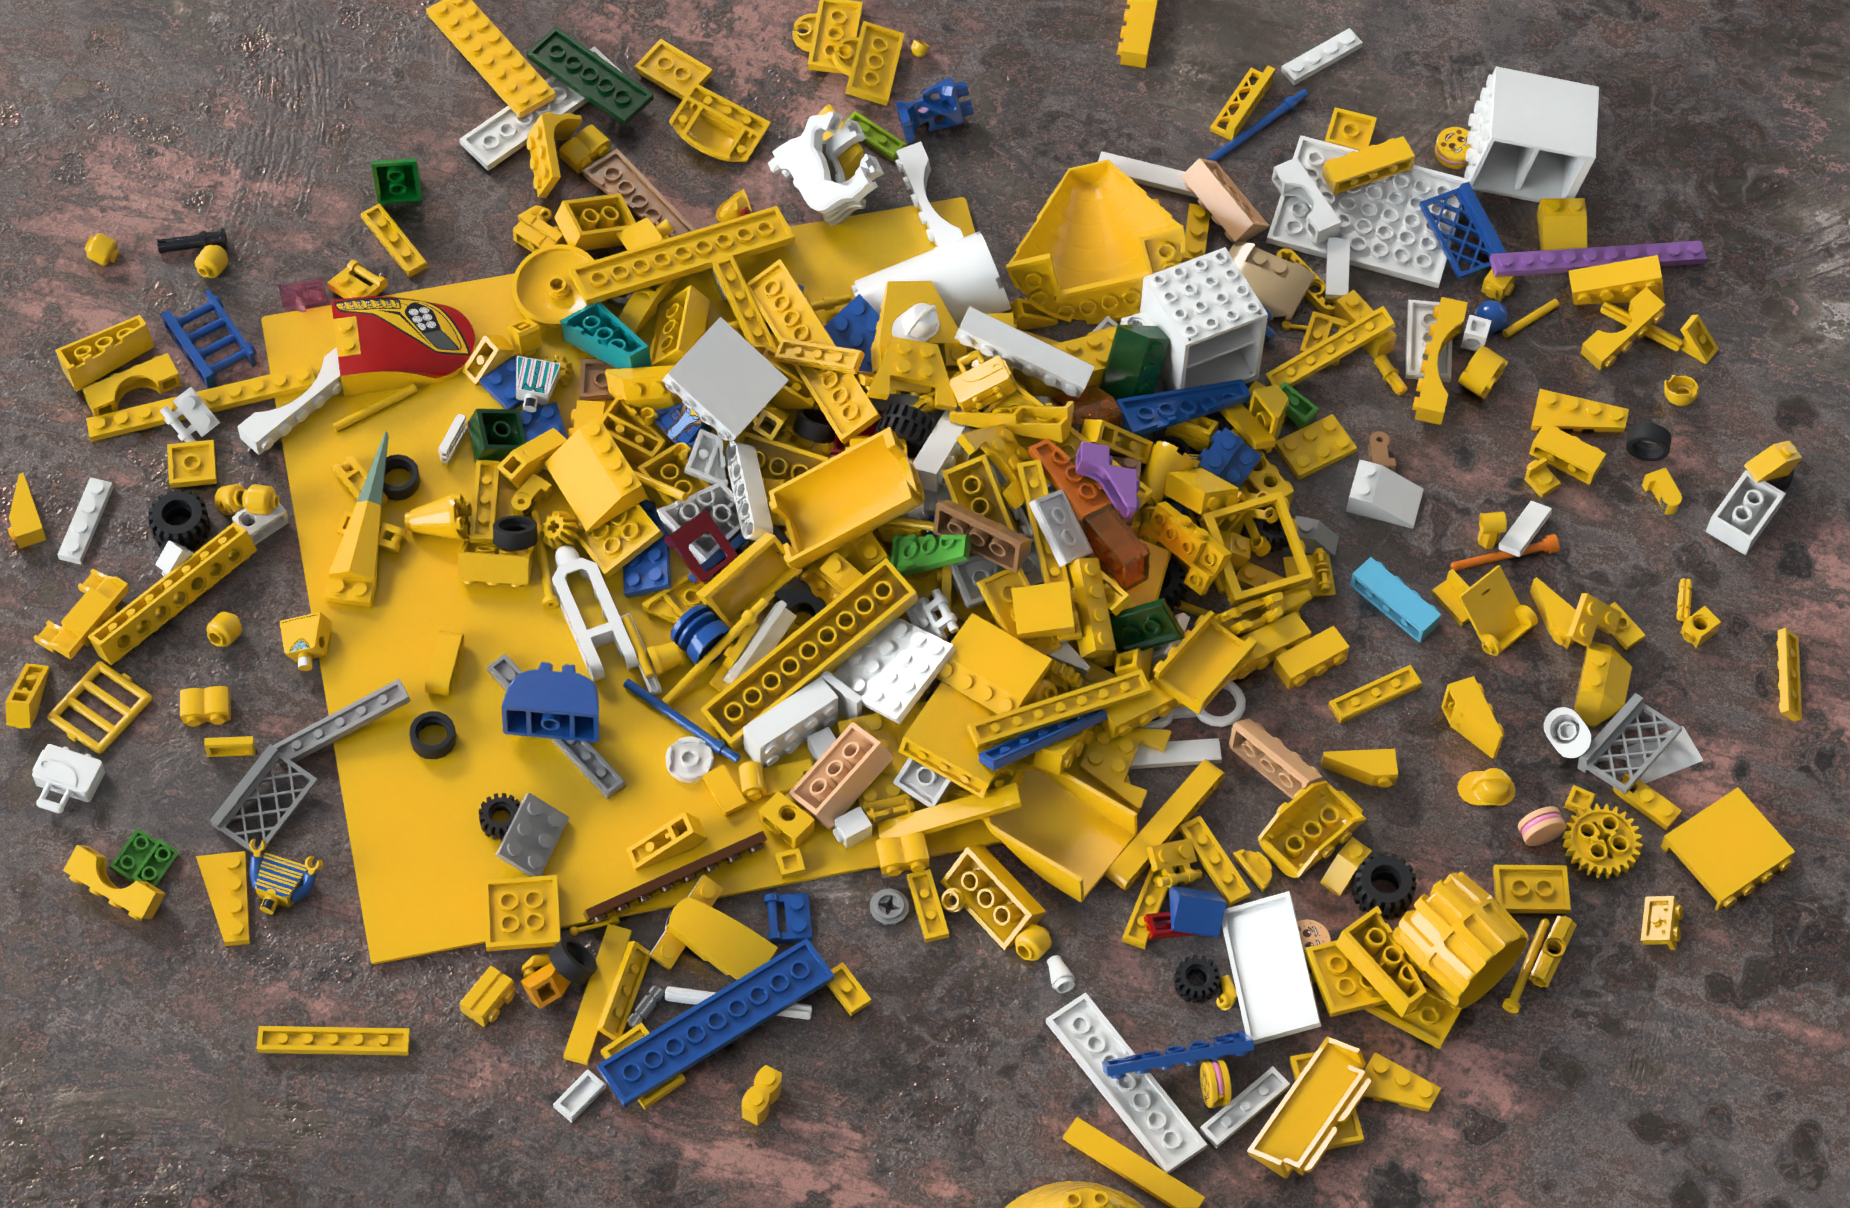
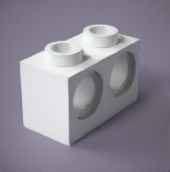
M280 503L278 508L274 509L272 514L268 516L249 514L245 508L239 510L232 517L233 522L248 531L255 545L289 523L287 511Z

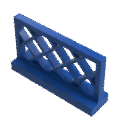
M1469 182L1461 184L1457 189L1420 202L1419 206L1458 280L1492 268L1490 261L1483 263L1476 260L1478 252L1487 255L1489 259L1491 254L1506 253ZM1456 196L1460 203L1459 207L1456 208L1446 204L1448 198ZM1434 204L1441 207L1439 215L1431 213L1427 206ZM1444 209L1456 213L1454 221L1442 217ZM1458 215L1464 216L1469 220L1468 227L1456 222ZM1439 222L1451 226L1449 234L1440 231L1438 227ZM1454 228L1466 232L1463 240L1452 236ZM1469 233L1478 237V246L1466 241ZM1449 240L1461 245L1459 253L1450 250L1448 246ZM1464 246L1476 251L1473 258L1461 254ZM1459 259L1470 263V269L1462 272L1458 265Z

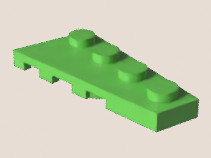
M893 534L890 563L903 577L967 561L970 557L972 539L967 535H942V537H936L933 534H926L923 537L916 534H908V536Z

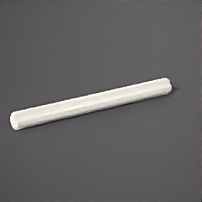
M668 986L665 991V1000L697 1005L716 992ZM796 1003L776 1016L809 1020L812 1016V1006Z

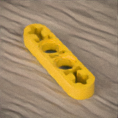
M1281 249L1278 251L1277 257L1284 258L1285 260L1290 259L1291 263L1296 261L1315 274L1291 249ZM1315 274L1310 287L1317 286L1321 291L1313 293L1308 289L1305 297L1322 314L1332 316L1334 315L1336 300L1338 299L1323 298L1326 284Z

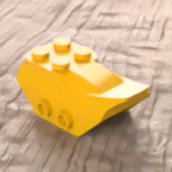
M1327 781L1312 783L1306 789L1301 788L1298 790L1292 801L1289 803L1284 802L1277 809V814L1258 837L1259 844L1267 858L1288 877H1300L1322 857L1325 859L1329 857L1335 850L1334 847L1339 843L1344 844L1351 837L1352 832L1367 820L1362 815L1363 809L1343 791L1335 790Z

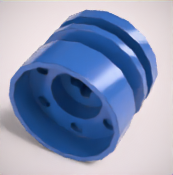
M699 604L689 609L680 617L671 630L670 638L682 651H687V656L697 664L730 631V628L723 621L718 620L717 615L706 604ZM728 646L712 661V663L717 661L723 655Z

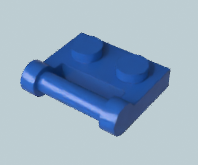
M770 893L764 896V903L768 909L769 933L767 938L772 944L801 942L806 938L812 941L808 893L782 895ZM784 905L787 932L781 933L779 931L777 906Z

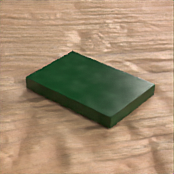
M1164 598L1122 610L1117 616L1113 613L1109 614L1115 648L1118 654L1138 648L1142 651L1184 639L1185 633Z

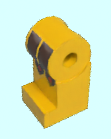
M533 473L511 499L514 516L530 517L533 508L542 498L548 501L553 496L552 484Z

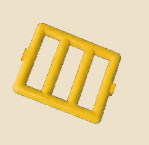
M98 661L47 715V719L65 731L68 738L76 742L78 740L97 754H102L149 704L152 696L133 683L132 678L127 674L123 673L121 675L102 661ZM101 672L140 699L132 708H129L92 683V681ZM85 689L124 716L114 726L76 700V698ZM68 707H71L108 732V734L98 743L64 720L60 715Z

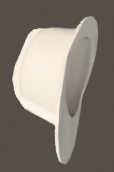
M925 303L913 305L893 323V337L926 342L939 330L940 323L936 306H930Z
M1561 707L1552 710L1546 716L1544 732L1555 749L1563 757L1577 758L1589 749L1591 733L1575 711Z

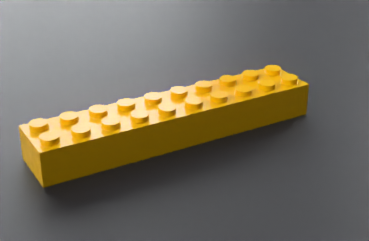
M885 558L700 709L704 717L728 743L731 749L735 751L743 745L744 726L818 679L825 671L831 673L873 637L919 601L916 591L890 561Z

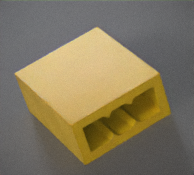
M1203 468L1168 472L1164 495L1202 515L1235 505L1239 488Z
M1069 581L1011 588L1019 640L1075 633L1074 625H1079L1078 612L1072 610V602H1076L1075 589L1069 588Z

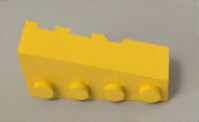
M1658 255L1568 271L1574 305L1603 304L1605 301L1610 303H1630L1645 287L1661 301H1665Z
M138 315L55 351L64 374L77 392L155 346L147 324Z

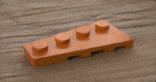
M1049 439L1029 447L1027 453L1033 460L1041 459L1044 475L1057 491L1063 489L1080 522L1114 507L1102 486L1087 476L1076 474V466L1069 461L1070 457Z

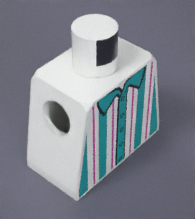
M517 356L516 399L524 401L523 410L536 412L538 403L544 405L549 403L560 376V363Z

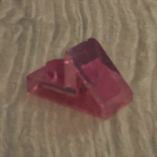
M324 278L279 285L282 307L306 312L305 305L328 302Z

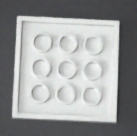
M897 618L844 661L833 675L862 697V705L900 724L956 649L953 644Z

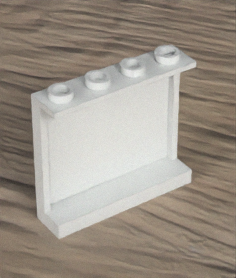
M720 317L669 371L662 381L669 391L676 393L682 398L683 403L688 408L694 409L705 424L711 425L717 430V434L721 439L731 442L788 382V379Z

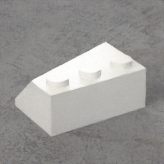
M722 481L689 496L685 502L678 500L673 504L657 509V513L668 535L705 509L727 540L741 529L733 492ZM710 533L703 534L689 545V550L700 565L720 549V546Z

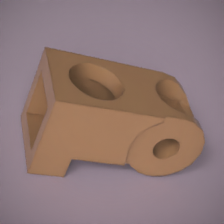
M1381 431L1374 432L1370 436V444L1368 445L1369 462L1383 465L1395 472V458H1389L1388 455L1389 436Z

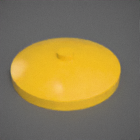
M565 244L545 246L529 254L518 266L512 281L513 297L521 314L539 326L561 328L560 320L586 307L569 275V268L594 261V259L584 250Z

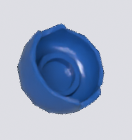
M1488 300L1482 302L1474 312V316L1492 320L1489 329L1491 334L1498 330L1503 331L1509 324L1507 308L1499 301Z

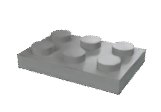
M527 793L495 856L529 877L541 876L569 820V816L533 794Z

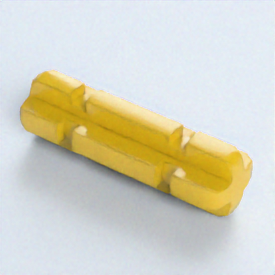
M1682 578L1679 583L1678 611L1676 615L1678 621L1684 622L1690 617L1691 589L1693 585L1691 579Z

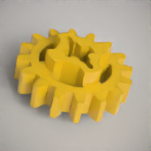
M1056 660L1052 661L1043 678L1053 681L1057 687L1058 695L1083 688L1084 679L1080 678V673H1076L1071 666H1066L1065 663L1061 664Z

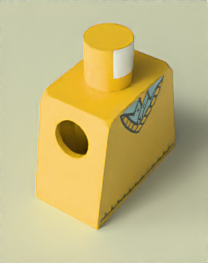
M321 612L280 621L285 654L298 663L300 671L312 670L313 659L324 657L327 653L331 620Z

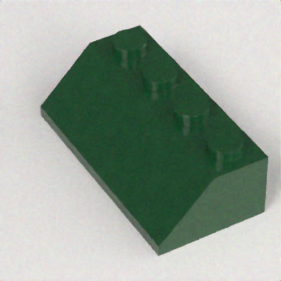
M1117 325L1096 398L1097 403L1107 412L1120 417L1115 407L1117 399L1154 393L1169 343V338L1158 326Z

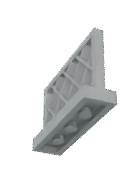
M1635 693L1595 737L1589 749L1579 756L1578 769L1584 773L1590 771L1626 794L1680 734L1682 727L1644 704L1643 697ZM1644 712L1652 717L1653 722L1640 723L1639 716ZM1658 727H1668L1673 731L1670 735L1659 736ZM1654 728L1655 736L1642 737L1641 729ZM1637 729L1639 738H1625L1627 730ZM1657 742L1658 748L1655 751H1645L1644 743ZM1640 743L1641 752L1628 753L1627 745ZM1623 745V754L1611 755L1610 749L1612 746ZM1643 758L1644 764L1640 767H1631L1630 759ZM1626 759L1627 768L1614 769L1613 760ZM1601 761H1609L1610 769L1601 770L1595 765ZM1629 774L1630 780L1624 785L1616 780V775Z
M269 744L211 818V825L254 854L249 847L248 835L262 833L263 840L266 841L268 846L317 783L318 779ZM279 760L288 765L289 774L275 776L274 767ZM291 768L294 769L297 773H292ZM303 776L309 780L305 788L294 790L293 777ZM290 778L291 790L277 792L275 780ZM273 781L274 793L260 795L259 786L261 783ZM292 795V805L288 808L279 809L278 797ZM275 797L276 809L262 811L260 799ZM258 800L259 812L245 814L244 805L247 801ZM277 814L278 823L274 827L264 828L263 816ZM260 816L261 829L247 831L245 818ZM243 819L244 831L233 833L227 828L233 820Z

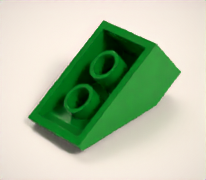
M416 158L371 161L378 204L422 201L421 177Z

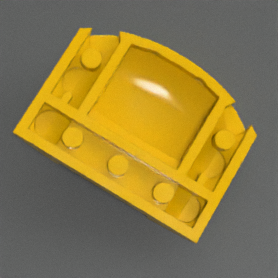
M695 82L669 120L670 125L673 126L677 134L689 145L708 156L729 162H747L771 124L770 121Z

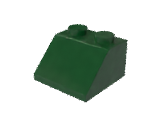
M476 409L467 422L475 463L476 460L501 462L512 450L526 443L519 409Z

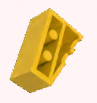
M618 394L600 419L623 456L642 465L666 450L665 440L651 426H647L637 415L636 410L630 408L624 402L623 397Z

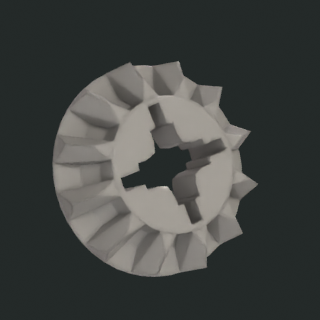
M895 889L880 890L870 901V914H872L876 922L879 921L884 926L887 924L895 926L898 922L904 921L909 911L907 898L903 893ZM890 900H892L893 908L896 910H891L887 915L886 908L884 907H887Z

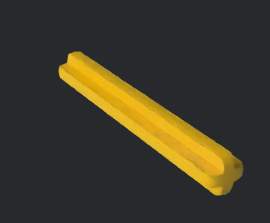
M1605 301L1601 306L1600 312L1627 327L1632 322L1629 312L1608 301ZM1653 324L1648 327L1649 330L1645 336L1674 351H1679L1683 344L1682 339Z

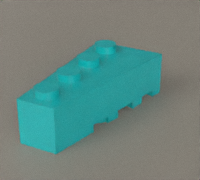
M601 302L588 305L560 320L564 341L615 368L652 367L649 346Z

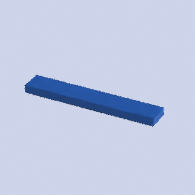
M1100 709L1021 734L978 754L979 762L992 770L999 769L1107 720V712Z

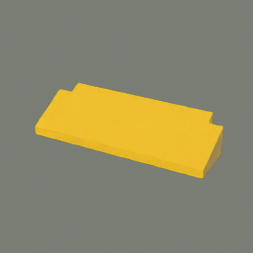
M1327 1036L1247 1150L1248 1155L1286 1180L1293 1170L1302 1176L1305 1172H1311L1337 1136V1125L1348 1120L1371 1086L1370 1078H1368L1366 1071L1362 1070L1366 1063L1361 1050Z

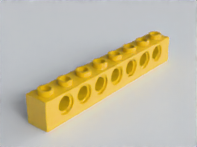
M233 522L91 633L88 638L98 656L110 665H113L149 635L156 632L168 620L175 617L182 609L193 603L201 594L212 588L215 583L231 573L243 561L249 559L257 551V548L248 531Z

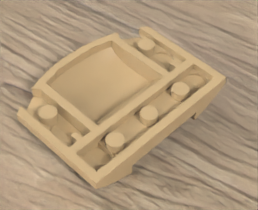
M1234 242L1229 254L1261 304L1271 313L1272 317L1270 320H1273V317L1286 316V320H1291L1313 282L1315 274L1296 261L1291 263L1256 248L1253 243Z

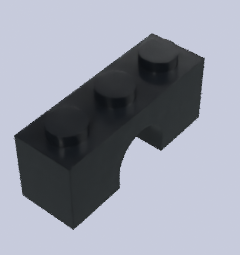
M796 576L774 594V604L781 600L787 604L785 608L793 614L805 612L814 617L826 607L825 601L821 597H816L811 592L810 586L805 581H800Z

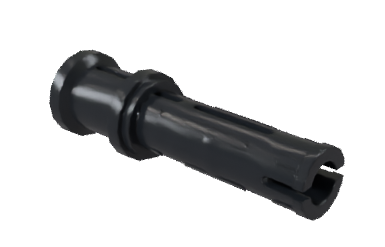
M225 228L214 232L201 231L199 234L192 236L157 239L159 254L195 248L203 249L207 245H218L227 248Z

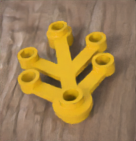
M1241 485L1239 491L1248 500L1269 495L1266 491H1260L1258 494L1249 493L1244 485ZM1273 507L1265 510L1253 509L1247 511L1231 531L1240 535L1245 524L1251 537V550L1259 557L1268 554L1271 544L1264 536L1260 535L1253 518L1266 520L1268 523L1276 522L1279 516Z

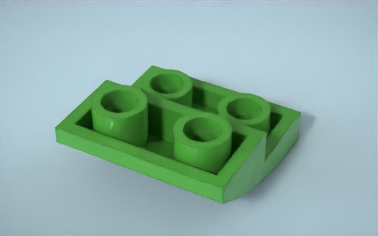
M137 828L108 869L131 883L147 881L151 885L156 886L180 852L161 839L157 841Z

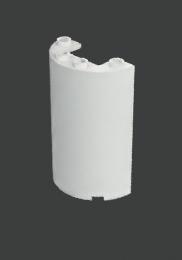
M980 231L854 281L855 285L851 286L855 297L860 294L880 315V308L888 281H932L958 329L969 307L985 314L1002 313L1011 309L1000 276Z

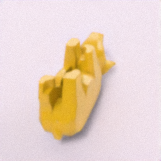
M1310 588L1284 590L1229 609L1214 616L1213 620L1240 638L1295 611L1300 616L1299 610L1309 600L1313 599V594Z

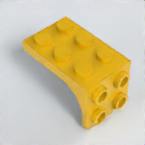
M551 112L541 114L528 133L527 149L530 150L531 154L530 167L534 171L533 185L537 189L538 198H547L561 177L554 140H569L582 122L581 115H574L573 113L554 114Z

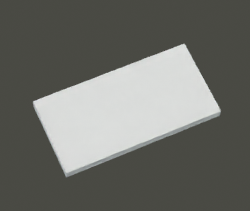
M1290 892L1280 893L1225 909L1222 920L1223 933L1245 1033L1253 1039L1254 1045L1321 1027Z

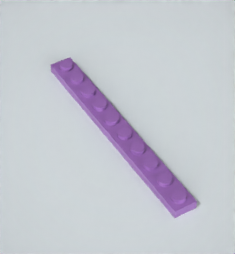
M1701 241L1496 253L1491 254L1489 260L1494 277L1568 273L1569 270L1658 255L1660 267L1704 264L1707 257Z

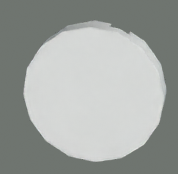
M692 736L680 738L676 743L671 744L665 756L667 770L671 776L678 781L686 783L702 780V775L711 771L714 764L713 751L710 746L705 744V741Z

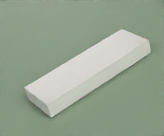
M1328 238L1325 298L1339 299L1348 293L1350 239Z
M1530 501L1499 543V550L1520 557L1552 514V508Z

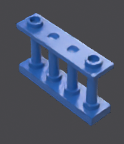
M208 289L205 291L208 303L181 317H174L169 310L162 313L161 316L164 327L207 389L216 386L214 378L217 376L216 373L245 358L252 367L256 366L255 355H257V352L251 343L247 344L225 313L220 298L218 296L214 297ZM212 310L218 317L217 320L191 333L183 331V325ZM223 326L229 333V335L202 349H196L193 345L195 344L194 341ZM234 342L240 349V351L213 365H207L204 361L206 360L205 357Z

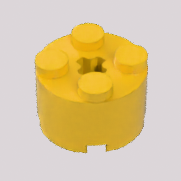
M1482 345L1476 351L1457 382L1477 396L1485 399L1509 362Z

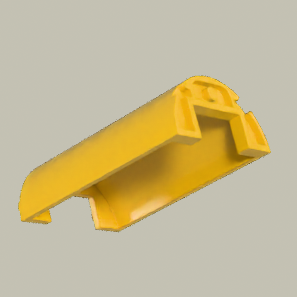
M891 427L769 491L771 499L769 506L775 515L779 514L785 520L787 527L785 534L792 547L788 543L783 545L786 553L784 560L789 568L801 569L925 502L924 489L912 460H909L907 454L903 451L905 447Z

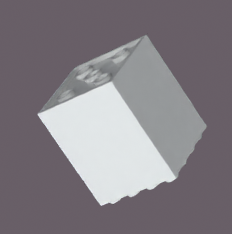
M1496 66L1493 74L1488 75L1486 88H1482L1480 101L1477 100L1475 103L1474 114L1471 113L1469 116L1468 126L1471 127V131H1469L1467 136V144H1471L1466 153V161L1469 164L1466 167L1464 179H1467L1473 190L1538 203L1541 198H1575L1596 158L1599 87Z
M1226 247L1143 278L1140 313L1146 311L1154 325L1158 326L1169 338L1158 376L1159 379L1164 380L1166 391L1243 379L1244 383L1247 384L1259 379L1268 313Z

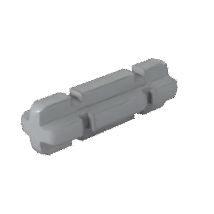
M654 985L648 991L649 994L645 995L634 1010L635 1014L632 1013L627 1019V1024L630 1027L634 1028L643 1020H646L657 1005L656 1002H659L664 996V991Z

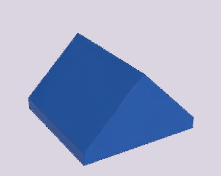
M1171 886L1169 888L1171 931L1218 937L1226 901L1215 892Z

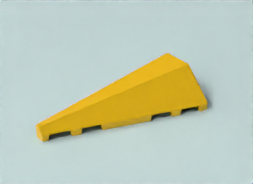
M1067 401V404L1061 407H1053L1052 403H1046L1045 406L1019 405L995 407L989 413H980L979 409H972V413L951 411L949 417L950 423L977 428L1003 424L1016 435L1044 440L1049 439L1050 441L1063 443L1070 435L1074 401Z

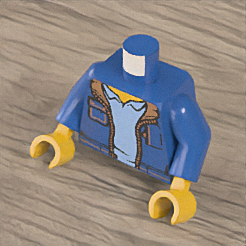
M684 403L658 410H653L649 407L641 410L640 417H645L644 423L647 426L652 425L655 419L657 421L656 424L676 444L674 446V455L680 454L681 460H687L690 456L700 429L712 432V428L700 419L699 414L694 409L688 408Z

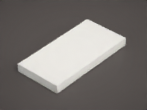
M1408 300L1406 379L1418 380L1424 377V373H1420L1423 359H1428V355L1424 354L1427 341H1432V337L1428 336L1430 324L1436 322V319L1432 318L1434 306L1439 305L1440 302ZM1452 340L1443 348L1438 357L1437 365L1441 382L1451 381Z

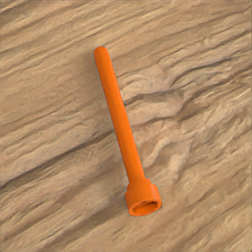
M1556 534L1545 536L1544 539H1541V542L1529 544L1522 555L1539 551L1548 552L1549 554L1559 552L1560 545ZM1499 551L1452 562L1450 568L1451 570L1458 571L1518 556Z

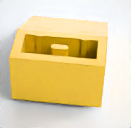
M1474 676L1448 684L1441 708L1450 726L1489 757L1495 759L1501 747L1504 730L1500 723L1497 724L1494 718L1493 707L1490 703H1487L1482 685L1477 683Z

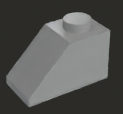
M1296 516L1297 534L1299 539L1303 540L1306 553L1313 554L1314 549L1323 548V551L1329 554L1330 558H1335L1339 536L1319 520Z

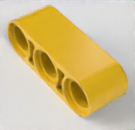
M443 630L438 632L426 677L425 692L450 696L463 650L464 634Z

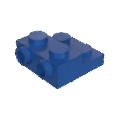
M1225 427L1222 432L1217 430L1210 441L1213 442V445L1210 449L1204 448L1197 458L1200 461L1197 468H1203L1240 488L1262 458V455L1246 445L1243 439Z

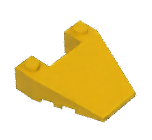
M888 281L886 283L880 308V318L876 325L875 339L871 346L872 372L878 371L892 341L893 323L900 315L918 303H925L930 306L935 305L940 323L937 333L926 342L938 344L946 371L960 370L956 361L967 354V347L961 344L959 340L954 339L958 327L932 281Z

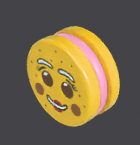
M1450 127L1440 132L1434 149L1435 157L1440 164L1451 169H1461L1468 166L1469 162L1466 161V153L1471 144H1467L1468 130L1461 127Z
M1221 1059L1202 1062L1200 1066V1083L1206 1106L1208 1108H1215L1216 1106L1230 1105L1232 1096L1231 1081L1225 1061Z

